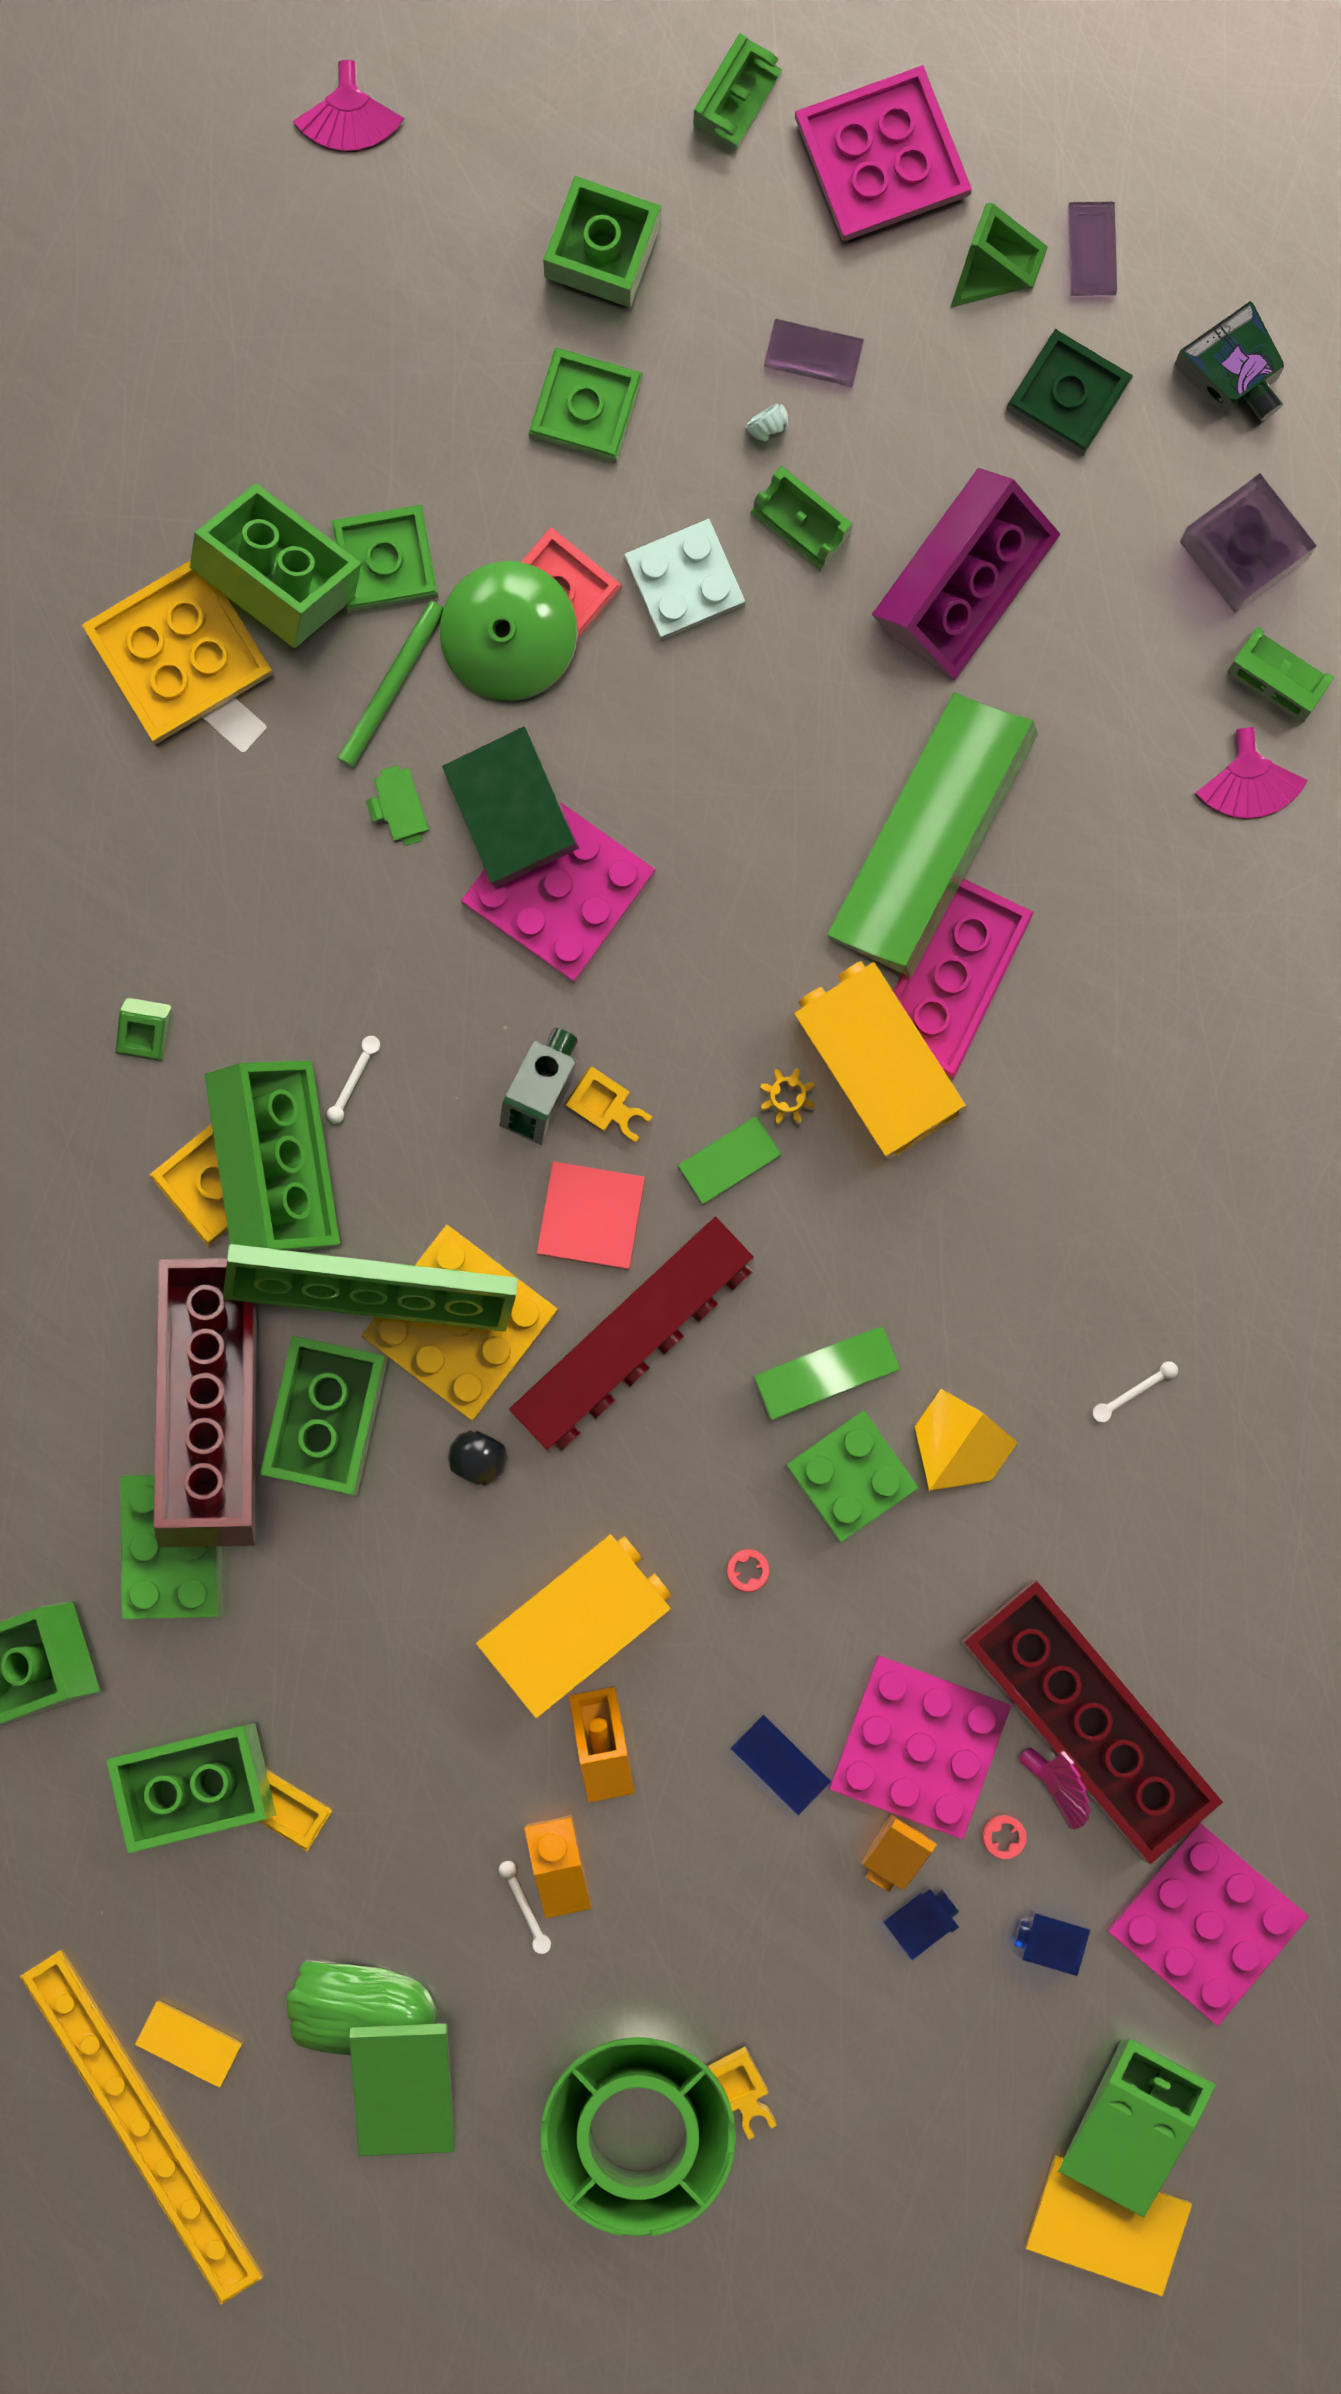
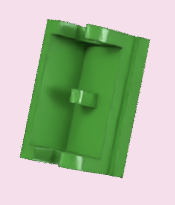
M739 33L694 108L693 126L737 150L782 75V69L776 66L779 60L778 57L747 39V36Z
M781 465L773 474L772 482L764 492L760 491L754 500V508L750 514L821 571L848 540L853 523Z
M1256 627L1227 672L1305 722L1335 677L1329 673L1323 674L1264 635L1265 631Z

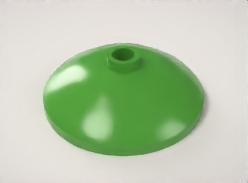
M501 561L487 564L464 577L448 597L440 622L442 650L449 667L456 677L474 692L501 701L527 699L550 688L568 668L573 658L578 638L576 613L564 588L545 571L533 565L517 561ZM507 620L511 626L510 633L506 637L500 638L496 634V626L500 621Z

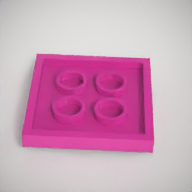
M923 65L795 111L796 123L843 242L971 196V185Z
M560 802L579 849L498 888L492 885L484 868L462 898L461 903L575 984L655 874V868Z
M877 1655L829 1789L963 1840L1012 1705Z
M1199 1823L1189 1831L1106 1931L1209 2020L1219 2026L1309 1916L1204 1825Z

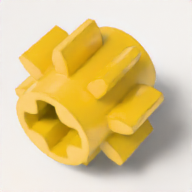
M798 1068L794 1070L792 1077H783L781 1071L775 1069L774 1079L776 1082L774 1085L761 1084L760 1090L763 1093L770 1095L769 1100L764 1102L760 1109L761 1111L772 1109L777 1114L775 1125L779 1126L783 1117L791 1116L793 1121L799 1125L801 1124L800 1110L802 1108L814 1110L816 1104L813 1101L805 1099L806 1093L811 1092L815 1084L810 1082L803 1085L798 1080L800 1075V1069ZM786 1086L789 1092L798 1091L799 1095L795 1099V1107L789 1108L786 1102L777 1103L776 1099L780 1095L781 1087Z

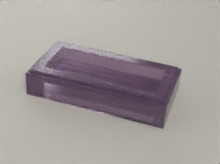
M1115 201L1069 202L1067 209L1070 296L1116 295Z
M775 319L764 367L853 387L864 339Z

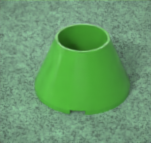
M630 2037L613 2040L589 2050L576 2059L563 2072L547 2099L541 2121L540 2141L542 2160L551 2185L559 2198L575 2215L593 2227L619 2236H656L674 2231L688 2224L704 2212L716 2199L729 2176L733 2164L736 2133L729 2099L723 2086L708 2066L689 2051L670 2042L654 2038ZM630 2088L651 2089L666 2096L680 2111L686 2126L684 2138L676 2153L664 2164L650 2170L632 2171L616 2166L599 2151L592 2136L591 2122L602 2103L619 2091Z

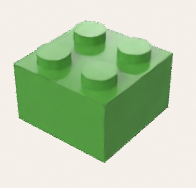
M574 175L543 259L544 278L631 308L661 226V205Z
M865 1410L785 1465L838 1543L846 1540L919 1488Z

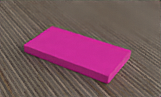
M964 878L912 978L901 973L893 990L942 1069L953 1080L1034 914L1033 911Z

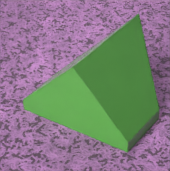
M986 203L971 242L950 308L1025 288H1033L1048 246L995 204Z

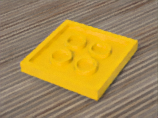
M190 561L82 624V627L154 745L273 675L272 669L227 596L190 569Z
M447 1224L415 1264V1266L515 1277ZM518 1279L516 1298L506 1332L375 1317L361 1336L467 1418L474 1421L552 1320L558 1309Z

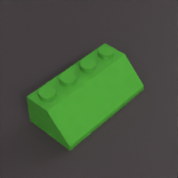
M312 1060L238 1063L204 1074L230 1244L294 1252L340 1245Z

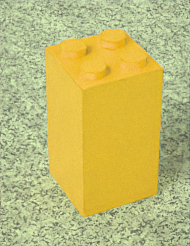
M860 961L839 974L838 977L841 983L831 990L825 992L822 987H819L801 998L798 1003L802 1008L794 1014L888 1161L967 1112V1107L876 964L873 962L865 967L863 962Z
M610 1534L476 1643L535 1718H538L671 1610L665 1601L672 1594L655 1573L648 1579L635 1565L643 1558L625 1536L616 1541Z

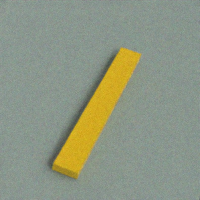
M64 1950L58 1951L21 1975V1980L221 2305L262 2279L263 2273Z

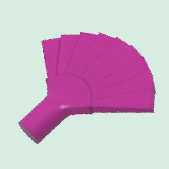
M341 60L338 62V88L326 96L325 100L295 119L293 123L314 143L328 149L359 151L373 147L386 140L398 129L405 118L361 91L357 87L356 62L353 60Z
M1254 727L1236 729L1237 758L1224 771L1195 793L1206 805L1220 813L1249 819L1264 817L1287 806L1300 794L1308 780L1261 756L1256 749Z
M1033 1748L1026 1749L1020 1757V1763L1045 1783L1069 1828L1075 1830L1084 1826L1089 1820V1813L1091 1812L1088 1805L1090 1801L1085 1793L1086 1787L1080 1780L1081 1775L1073 1766L1074 1762L1064 1751L1054 1760L1052 1759L1048 1762Z

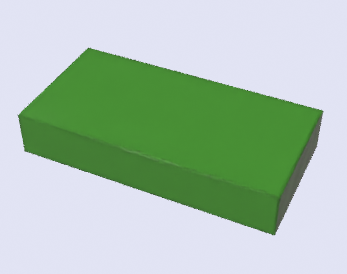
M756 1115L678 1164V1168L703 1206L781 1157L782 1154Z

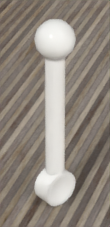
M367 1036L363 1039V1052L335 1106L330 1107L326 1111V1119L329 1123L338 1124L343 1120V1109L371 1055L379 1052L380 1042L375 1036Z
M1165 1362L1161 1365L1158 1373L1107 1405H1096L1092 1411L1093 1418L1098 1422L1108 1421L1112 1412L1162 1380L1174 1379L1178 1375L1177 1365L1173 1362Z
M505 1861L499 1866V1875L508 1881L534 1937L532 1943L534 1951L538 1954H545L551 1948V1940L547 1935L542 1934L516 1878V1865L511 1861Z

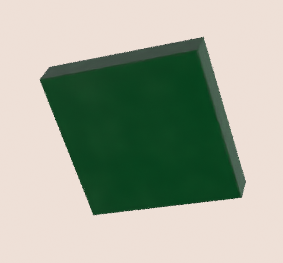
M1055 329L1012 396L1006 409L1085 456L1130 384L1133 375Z

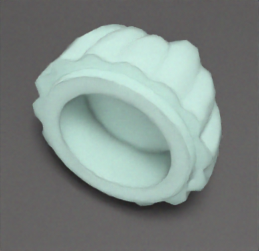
M777 403L763 410L747 422L748 425L745 429L751 436L764 442L768 441L770 434L783 432L788 425V415L784 405Z

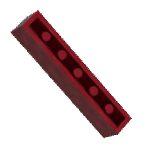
M715 1216L509 1408V1411L547 1452L555 1446L562 1452L582 1433L576 1426L589 1414L595 1420L600 1417L616 1401L611 1395L614 1390L623 1382L629 1387L633 1386L649 1371L650 1367L645 1363L646 1360L658 1349L663 1355H666L685 1337L679 1330L692 1317L700 1323L719 1305L714 1297L724 1287L728 1286L734 1291L753 1273L748 1265L753 1261L754 1256Z

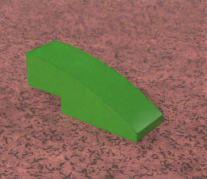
M883 1326L757 1374L753 1379L770 1421H773L898 1371L900 1367Z

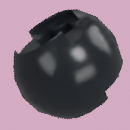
M472 1430L460 1433L450 1445L448 1453L450 1470L471 1483L476 1485L483 1484L484 1486L489 1483H495L505 1471L508 1460L505 1446L482 1432L476 1431L474 1433Z

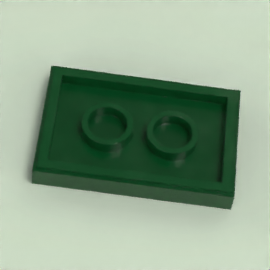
M525 726L442 766L489 879L495 888L579 849L532 737Z

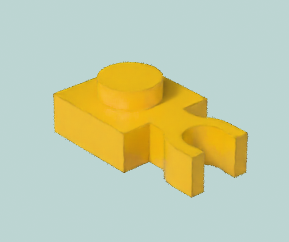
M592 1066L587 1068L564 1103L566 1107L603 1131L613 1120L617 1123L620 1132L634 1142L638 1140L639 1136L628 1129V1120L634 1115L640 1116L646 1122H650L652 1118L651 1115L640 1108H628L623 1102L630 1092Z
M746 2046L708 2066L723 2086L732 2111L734 2112L737 2109L741 2111V2124L749 2140L755 2137L754 2130L749 2124L754 2116L765 2117L770 2129L777 2126L769 2107L758 2101L759 2098L769 2092Z

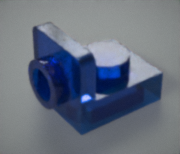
M926 1886L882 1921L911 1960H913L948 1932L953 1933L959 1928L953 1920V1917L959 1911L943 1890L934 1895L931 1889Z

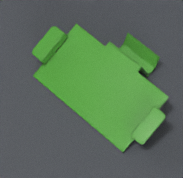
M395 765L381 770L382 776L374 778L380 799L376 796L366 800L372 823L383 819L384 822L388 821L393 840L396 841L402 838L405 846L422 841L421 832L427 831L429 828L410 769L400 770V767Z

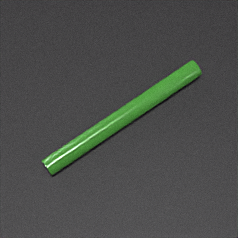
M433 601L428 602L337 759L351 768L356 764L441 619L444 608Z

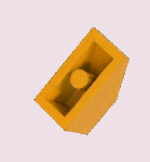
M610 1687L569 1695L579 1761L588 1803L635 1794L616 1688Z
M890 1814L861 1861L863 1866L870 1869L865 1877L888 1892L891 1891L894 1885L904 1891L932 1854L937 1844L926 1835Z
M568 1815L526 1824L524 1829L545 1919L592 1909L573 1816Z

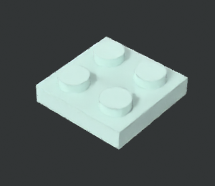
M710 519L625 553L626 563L660 641L745 606L746 601Z

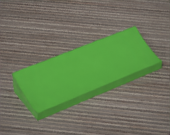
M956 692L953 693L827 934L830 940L912 978L1038 735L1034 720L987 706Z
M229 1244L223 1299L506 1332L516 1298L518 1278Z

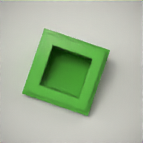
M133 998L125 999L119 1011L115 1053L162 1060L171 1006Z

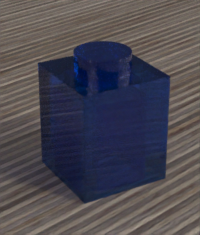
M1031 1910L1028 1920L1020 1919L1013 1946L1020 1948L1018 1956L1024 1961L1078 1976L1090 1929L1081 1924Z

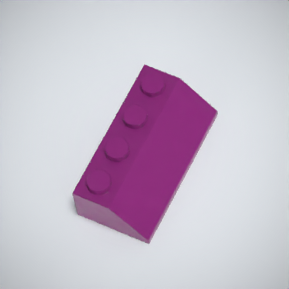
M977 468L873 611L872 616L897 642L948 678L956 680L1060 536V532L1014 479Z

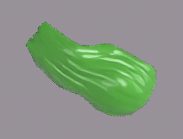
M305 1961L299 1969L301 1976H298L294 1982L295 1988L289 1991L286 1997L288 2018L292 2020L290 2029L294 2042L301 2047L325 2053L351 2056L350 2028L435 2024L437 2017L436 2005L427 1989L419 1982L407 1976L381 1968Z

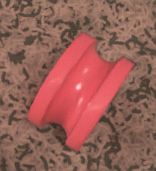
M751 1549L741 1550L734 1554L727 1568L730 1582L735 1588L743 1592H755L762 1588L768 1581L770 1573L766 1558L758 1551ZM749 1558H754L760 1563L756 1566V1569H762L760 1579L751 1578L747 1584L741 1583L737 1579V1577L741 1576V1573H735L736 1564L738 1562L747 1563Z
M999 1815L990 1819L984 1826L982 1833L986 1849L995 1857L1001 1859H1010L1019 1855L1027 1841L1023 1825L1014 1817ZM1002 1824H1011L1010 1831L1012 1833L1017 1831V1841L1008 1843L1007 1850L997 1849L999 1843L997 1841L992 1843V1832L1000 1831Z

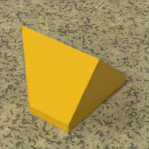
M943 1389L939 1390L914 1426L929 1491L992 1481L1018 1443L984 1413Z

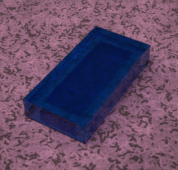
M764 1714L730 1748L797 1815L831 1782Z

